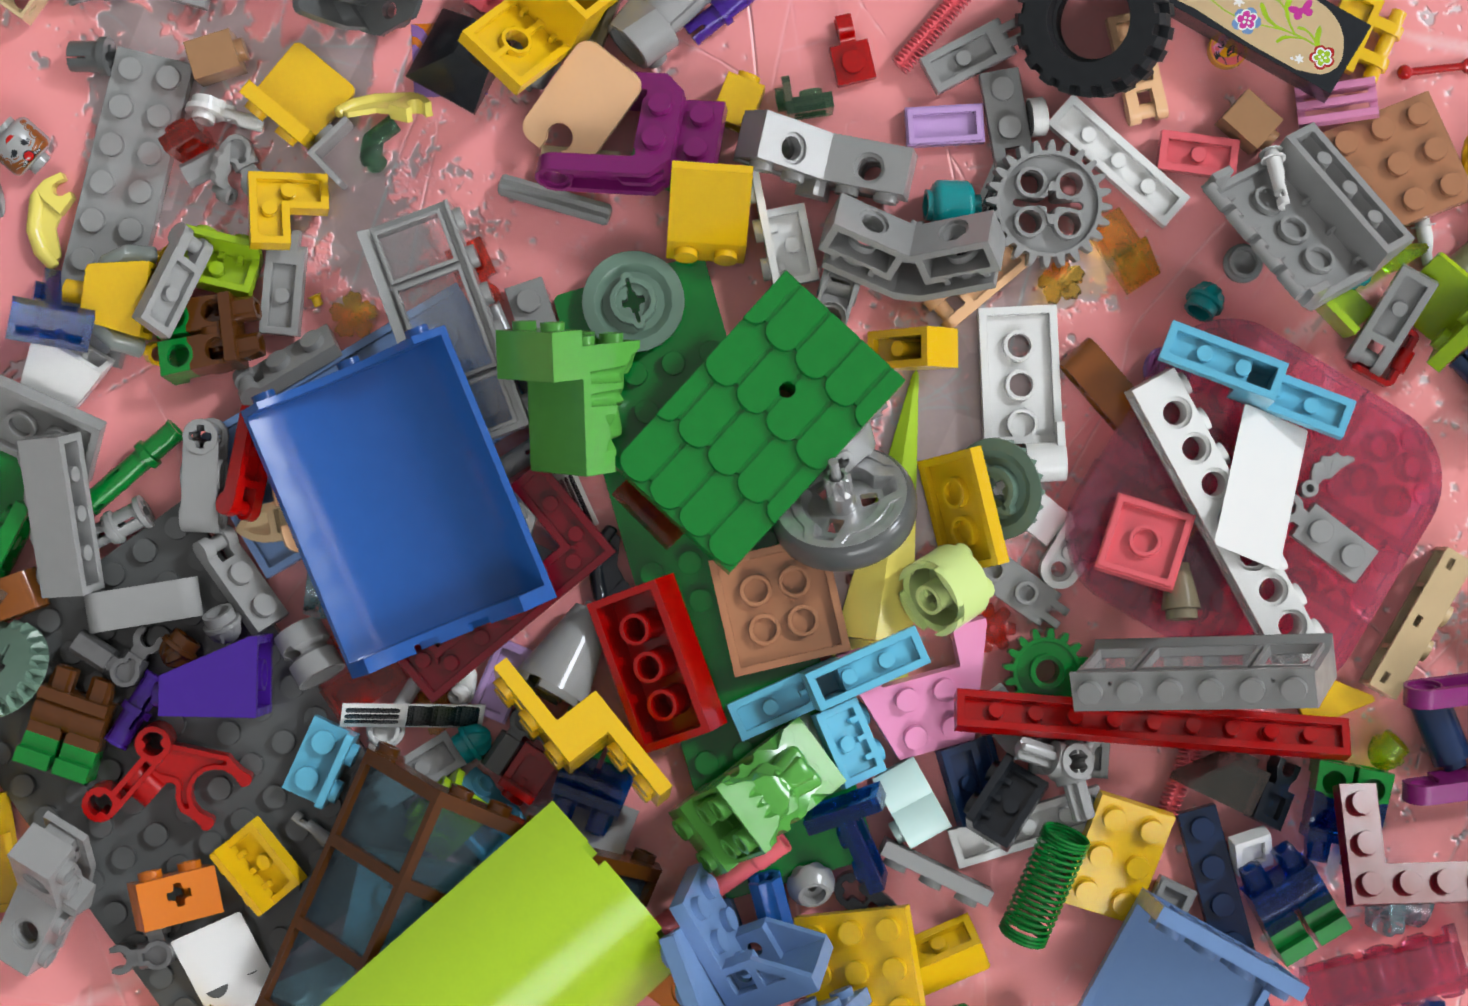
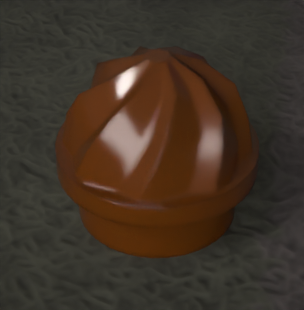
M175 627L170 635L165 634L162 637L163 640L159 647V654L167 667L177 668L197 659L198 656L195 653L201 645L183 630Z

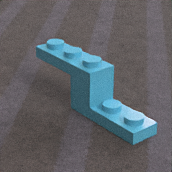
M1175 320L1172 321L1157 359L1168 365L1229 387L1226 398L1242 404H1249L1276 417L1337 440L1343 439L1357 401L1286 375L1289 366L1287 362Z
M912 625L840 658L834 656L725 705L740 740L743 742L812 710L824 711L931 663V660L916 626Z

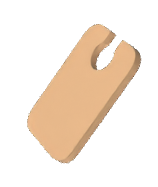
M594 41L580 42L571 51L523 121L524 135L538 148H542L548 139L550 128L554 124L563 123L571 130L573 139L571 145L566 150L561 151L562 153L598 154L638 98L642 87L640 78Z

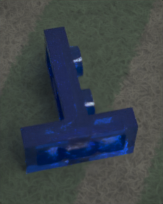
M45 268L42 282L36 280L34 282L31 299L12 296L5 329V339L88 353L95 321V310L62 305L61 271Z
M880 781L821 801L806 813L803 821L809 836L836 827L841 846L844 849L849 848L854 859L852 867L855 877L859 883H865L870 895L885 890L888 876L887 869L863 819L883 811L886 793Z

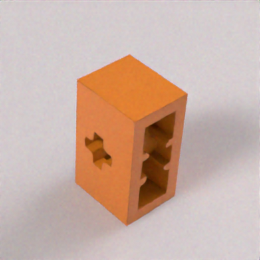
M199 858L180 862L177 864L178 871L162 874L161 868L138 873V881L127 883L136 931L146 933L223 913L224 909L215 865L202 864ZM174 887L182 889V894L176 896V901L167 899V893H171Z

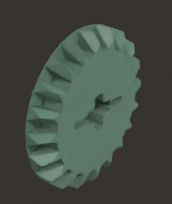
M642 251L620 252L603 260L589 275L582 295L583 314L590 330L595 331V336L599 338V333L623 332V339L640 340V348L637 352H648L652 348L663 345L675 333L679 323L682 321L685 307L682 283L673 268L663 259ZM627 282H630L632 291L635 292L637 298L644 297L645 302L639 305L640 323L637 322L635 313L632 312L630 307L623 308V303L628 301L627 294H629Z
M994 437L976 441L967 448L980 445L982 447L1004 540L1027 532V529L1038 521L1036 518L1037 514L1044 507L1041 504L1042 496L1046 492L1041 487V479L1044 475L1038 473L1035 467L1037 460L1031 459L1026 454L1027 448L1014 444V440ZM1003 481L1005 484L1002 490L1003 495H995L993 489L997 486L996 482Z
M16 619L11 623L0 622V664L5 665L4 669L0 672V717L18 710L34 696L45 678L49 664V649L42 633L29 623H22Z

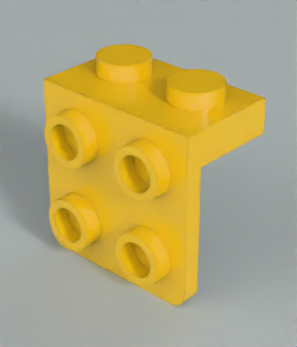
M297 42L289 48L258 87L248 80L239 92L249 100L244 107L263 122L268 116L279 125L274 132L293 147L298 141L309 150L315 143L316 135L337 117L335 115V107L353 98L355 88L304 44Z

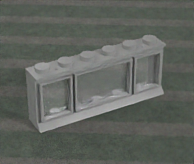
M445 199L443 202L370 229L356 231L396 342L399 343L405 340L404 332L427 323L429 330L445 325L492 441L528 428V392L521 394L517 380L497 379L495 330H502L505 327L501 318L494 320L489 305L494 304L495 300L488 282L480 283L475 268L482 265L474 244L467 245L462 231L468 229L460 206L453 208L452 204Z
M1333 633L1095 639L1093 654L1076 672H1069L1074 711L1319 708L1337 678Z

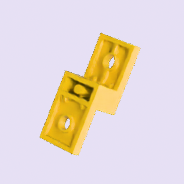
M504 0L464 29L458 42L517 96L566 58L578 43L589 40L604 12L618 0ZM506 40L519 42L523 49L512 48Z
M507 657L493 667L495 681H493L495 686L494 692L508 709L513 705L519 711V723L532 739L539 736L544 742L543 747L545 751L543 753L557 771L564 767L570 775L607 746L609 750L606 753L608 758L620 772L627 769L634 781L631 786L645 803L651 800L658 807L670 797L673 785L596 690L556 720Z

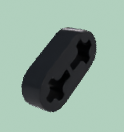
M856 870L844 871L835 880L834 893L836 899L847 910L869 908L868 904L871 901L878 907H885L886 904L888 906L897 905L890 896ZM855 880L860 881L858 885L859 891L866 898L861 901L852 894L848 898L844 897L845 889L842 883L844 881L853 883Z

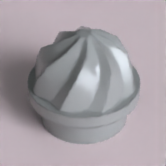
M229 603L217 605L202 616L205 624L203 631L215 643H232L241 634L242 616L240 612L234 611Z

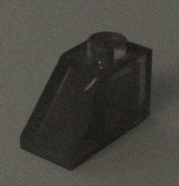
M1217 751L1173 770L1169 778L1251 817L1271 774L1258 768L1260 760L1247 753H1236L1233 756L1226 752Z

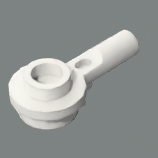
M196 93L192 95L191 101L186 103L185 112L191 116V121L198 125L212 127L214 123L223 121L235 124L240 128L261 133L263 131L265 120L262 122L253 114L237 111L235 106L228 105L224 100L212 95Z
M411 677L393 704H411L420 688ZM366 727V734L369 741L376 746L379 741L396 746L403 740L405 727Z

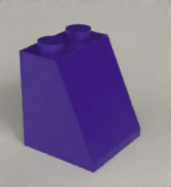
M273 633L246 637L159 675V682L154 683L152 690V702L154 707H158V716L257 718L271 713Z

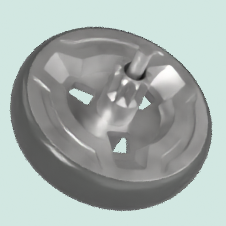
M874 449L870 455L865 457L849 473L846 471V468L840 469L837 458H831L828 460L830 469L827 471L828 474L824 475V472H822L772 527L779 544L792 558L815 569L844 572L871 566L891 555L909 536L917 516L916 489L904 467L894 458ZM825 489L827 500H823L818 495ZM877 497L879 500L865 507L861 503L862 499ZM831 523H833L836 533L828 532Z

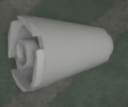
M586 600L584 605L576 603L516 669L536 695L556 706L562 700L570 704L567 711H570L589 696L602 652V646L586 605L591 603Z

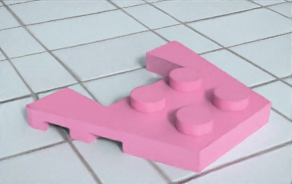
M982 615L973 618L950 634L956 659L955 664L886 682L859 695L899 760L975 740V733L954 731V694L957 688L980 690L987 621ZM857 648V649H854V650H851V651H847V652H842V653L835 654V655H836V657H839V658H840V657H842V656H844V655H847V654H849V653H851V652H853V651H856V650H858V649H860V648Z

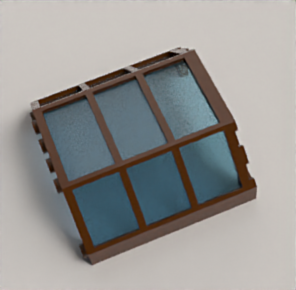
M379 741L377 746L369 743L255 1006H320L534 816L528 815L526 820L511 814L513 808L494 799H490L488 804L473 798L475 793L472 790L452 783L450 788L445 787L405 764L406 758L399 755L401 749L384 741ZM635 847L633 852L624 849L623 855L593 848L597 852L593 860L598 865L605 860L646 908L662 873L660 864L655 862L657 856L638 847Z

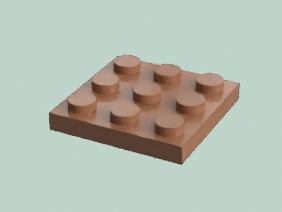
M1429 91L1379 110V118L1348 122L1323 132L1405 227L1468 202V176Z
M780 544L750 551L729 575L713 560L708 561L735 677L851 651L832 571L815 569L798 562Z

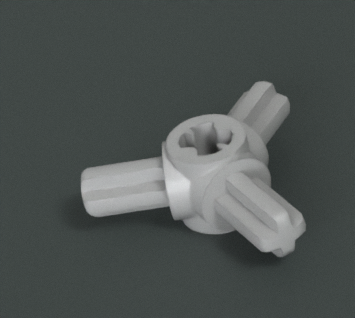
M1024 736L1020 737L1014 746L1015 757L1018 760L1043 767L1044 774L1056 782L1057 787L1063 786L1072 820L1074 822H1082L1095 816L1086 780L1092 778L1091 773L1094 769L1095 761L1094 752L1102 742L1077 740L1060 742L1055 740L1049 745Z

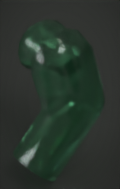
M389 115L362 137L359 159L362 166H367L371 173H379L385 169L387 160L382 155L384 143L401 131L396 122L390 119Z

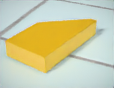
M1335 680L1319 708H1297L1301 715L1339 717L1375 702V699L1368 693Z

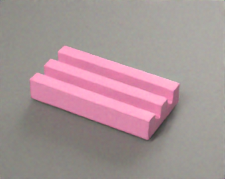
M1375 76L1338 81L1330 95L1368 90V92L1328 98L1325 103L1319 100L1304 101V99L1314 97L1298 88H1294L1299 129L1312 122L1319 127L1379 118ZM1367 102L1370 105L1368 108L1305 116V111L1344 107Z

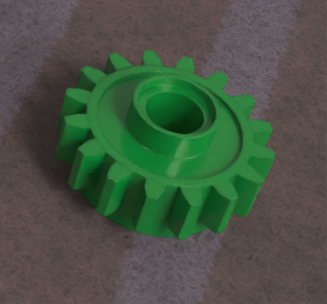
M1048 627L1044 636H1040L1037 629L1030 630L1031 639L1029 640L1018 636L1016 639L1020 646L1016 650L1011 648L1006 650L1012 659L1010 663L1002 664V668L1010 671V676L1005 678L1003 683L1010 686L1014 685L1016 689L1012 692L1072 697L1069 672H1076L1088 659L1086 656H1077L1076 654L1082 645L1079 642L1068 645L1069 634L1066 632H1062L1056 639L1054 628ZM1044 660L1052 661L1055 667V673L1048 681H1040L1036 675L1038 664Z

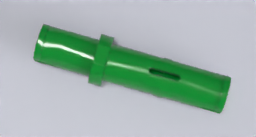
M168 419L146 441L139 440L134 445L135 450L90 488L94 514H100L108 504L128 489L131 484L151 467L156 469L162 464L160 459L183 441V432L175 423Z

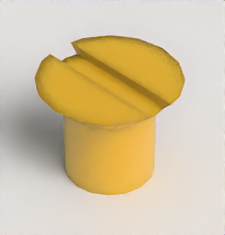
M321 292L308 297L315 308L324 304L320 297Z

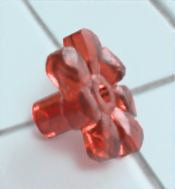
M988 603V606L981 614L987 621L984 648L986 653L992 651L994 644L999 650L1006 649L1010 645L1006 635L1016 634V624L1006 622L1011 612L1004 606L995 612L994 605ZM992 625H994L995 628H994V630L991 632V631H990V627H991Z

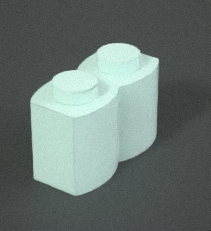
M914 756L903 759L887 768L886 771L872 777L875 786L871 787L869 791L880 810L887 806L894 820L888 823L898 844L906 841L910 849L952 827Z

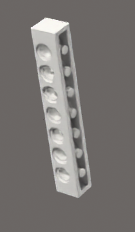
M1175 368L1165 369L1125 391V396L1188 512L1196 515L1194 523L1255 635L1282 634L1278 624L1281 617L1285 614H1290L1293 619V628L1288 634L1325 633L1317 619H1310L1304 607L1307 604V599L1297 583L1292 584L1285 572L1288 569V564L1283 554L1280 568L1275 570L1254 560L1249 565H1245L1241 561L1239 554L1215 545L1216 532L1230 473L1228 464L1231 463V459L1224 446L1220 442L1215 443L1209 432V429L1212 428L1210 419L1201 407L1196 408L1189 395L1193 393V390L1184 373H1177ZM1169 402L1174 403L1180 411L1179 419L1173 425L1169 424L1163 416L1164 407ZM1189 437L1193 438L1199 446L1198 454L1192 460L1186 458L1182 450L1184 441ZM1209 472L1218 481L1217 489L1211 495L1206 494L1202 489V479ZM1269 578L1273 582L1275 589L1273 595L1269 599L1264 600L1259 593V587L1265 579ZM1271 654L1268 658L1271 664H1284L1283 654ZM1302 654L1303 664L1308 662L1312 654Z

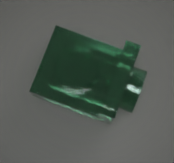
M789 75L781 76V88L774 89L778 112L785 111L786 116L796 120L833 115L834 102L832 91L823 93L822 88H810L800 91L799 97H792Z

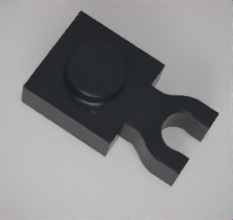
M1270 755L1266 766V779L1257 778L1243 815L1271 829L1281 831L1295 796L1288 792V789L1297 779L1301 767L1287 763L1286 759Z

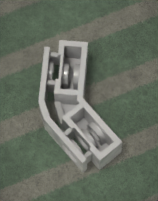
M765 109L745 111L733 161L753 166V171L779 176L783 181L797 184L795 195L828 203L830 191H835L834 193L840 195L842 192L853 198L861 196L871 198L874 202L896 206V203L898 204L899 201L908 202L918 155L914 148L832 133ZM873 167L881 168V172L876 179L864 180L865 173Z
M841 192L825 220L818 250L824 252L821 268L890 298L923 302L996 288L998 273L1002 268L1006 238L994 210L929 223L913 219L911 222H907ZM967 252L964 255L956 256L958 253Z
M47 811L43 816L46 828L44 829L33 822L7 854L18 885L0 923V960L26 977L41 967L47 968L54 961L59 949L65 943L76 916L91 907L96 884L92 882L96 862L89 836L50 811Z

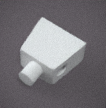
M49 322L32 337L20 383L78 409L111 369L116 360Z

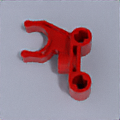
M156 720L150 722L137 734L134 746L141 758L119 783L111 780H103L96 783L85 793L82 798L81 807L88 819L94 822H105L111 819L131 796L146 807L167 783H173L176 786L175 798L180 812L193 819L202 830L208 831L215 824L216 816L202 809L197 803L194 795V786L197 778L206 771L213 769L224 770L233 775L241 787H247L254 779V773L243 767L231 753L177 742L176 731L172 725L165 721ZM155 732L163 737L160 742L163 749H154L149 745L152 738L148 733ZM103 794H106L111 799L112 806L107 804L103 808L99 807L95 801V796L101 797Z

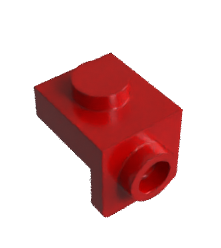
M526 741L497 784L504 788L501 794L509 801L518 806H521L523 802L531 806L555 768L542 750Z

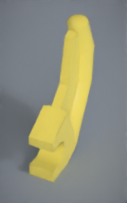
M415 92L374 93L351 98L335 107V115L339 119L344 116L351 118L379 113L389 114L392 120L410 123L413 122L412 114H423L426 118L433 116L431 101L424 95Z
M62 172L44 179L30 195L26 232L33 254L49 270L57 268L59 266L58 260L62 258L57 227L62 216H65L76 201V196L72 192H68L63 196H58L57 194L58 185L68 181L66 175Z

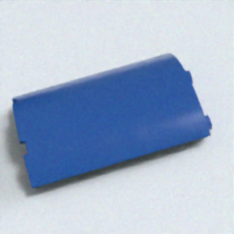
M427 323L404 332L405 340L361 361L358 355L345 359L336 364L338 371L276 395L274 389L259 393L251 397L253 402L251 406L240 411L352 679L368 675L417 654L414 647L417 644L420 645L421 649L437 643L441 644L475 630L474 628L489 622L492 624L557 598L445 325L429 330Z

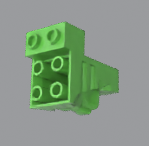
M536 320L512 321V329L495 330L497 379L527 381L531 471L585 477L616 472V448L612 439L622 434L618 407L624 401L621 396L624 388V374L628 373L632 366L634 356L640 348V340L623 339V332L599 333V338H595V331L565 329V322L561 321L540 322V328H537Z
M797 717L785 723L719 777L703 784L668 813L673 819L672 826L676 833L683 840H689L698 852L696 853L697 861L702 863L703 868L708 873L712 872L716 877L728 873L740 862L766 854L777 842L776 837L791 829L790 824L801 820L808 811L820 803L827 795L835 792L847 780L800 717Z

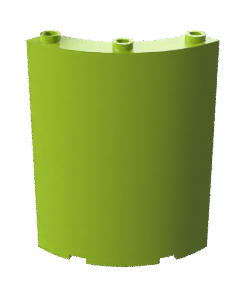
M552 800L320 1006H636L663 982L671 972L664 965L661 958L659 939L665 936L661 930L662 927L605 860L599 865L593 860L597 852Z

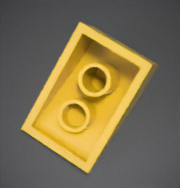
M672 160L666 249L667 259H675L680 263L711 261L721 266H732L736 263L744 264L753 166Z

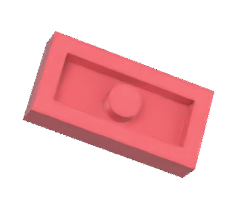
M1163 129L1159 135L1155 166L1162 172L1210 178L1213 173L1230 165L1234 170L1231 175L1232 177L1237 171L1241 140Z

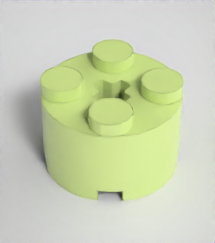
M957 543L956 545L945 544L935 548L905 567L899 577V581L903 579V590L899 592V597L908 617L922 630L930 628L937 632L934 635L940 637L951 634L981 614L988 606L989 599L995 593L992 581L986 577L984 570L973 557L971 549L964 543Z

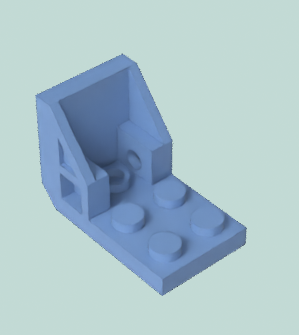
M696 863L687 868L669 910L726 1006H777L820 990L834 948L827 934L770 917H764L738 926L736 913L731 907H727L720 894L719 885L712 874H708L703 868L702 863ZM757 943L762 949L755 951L749 944Z

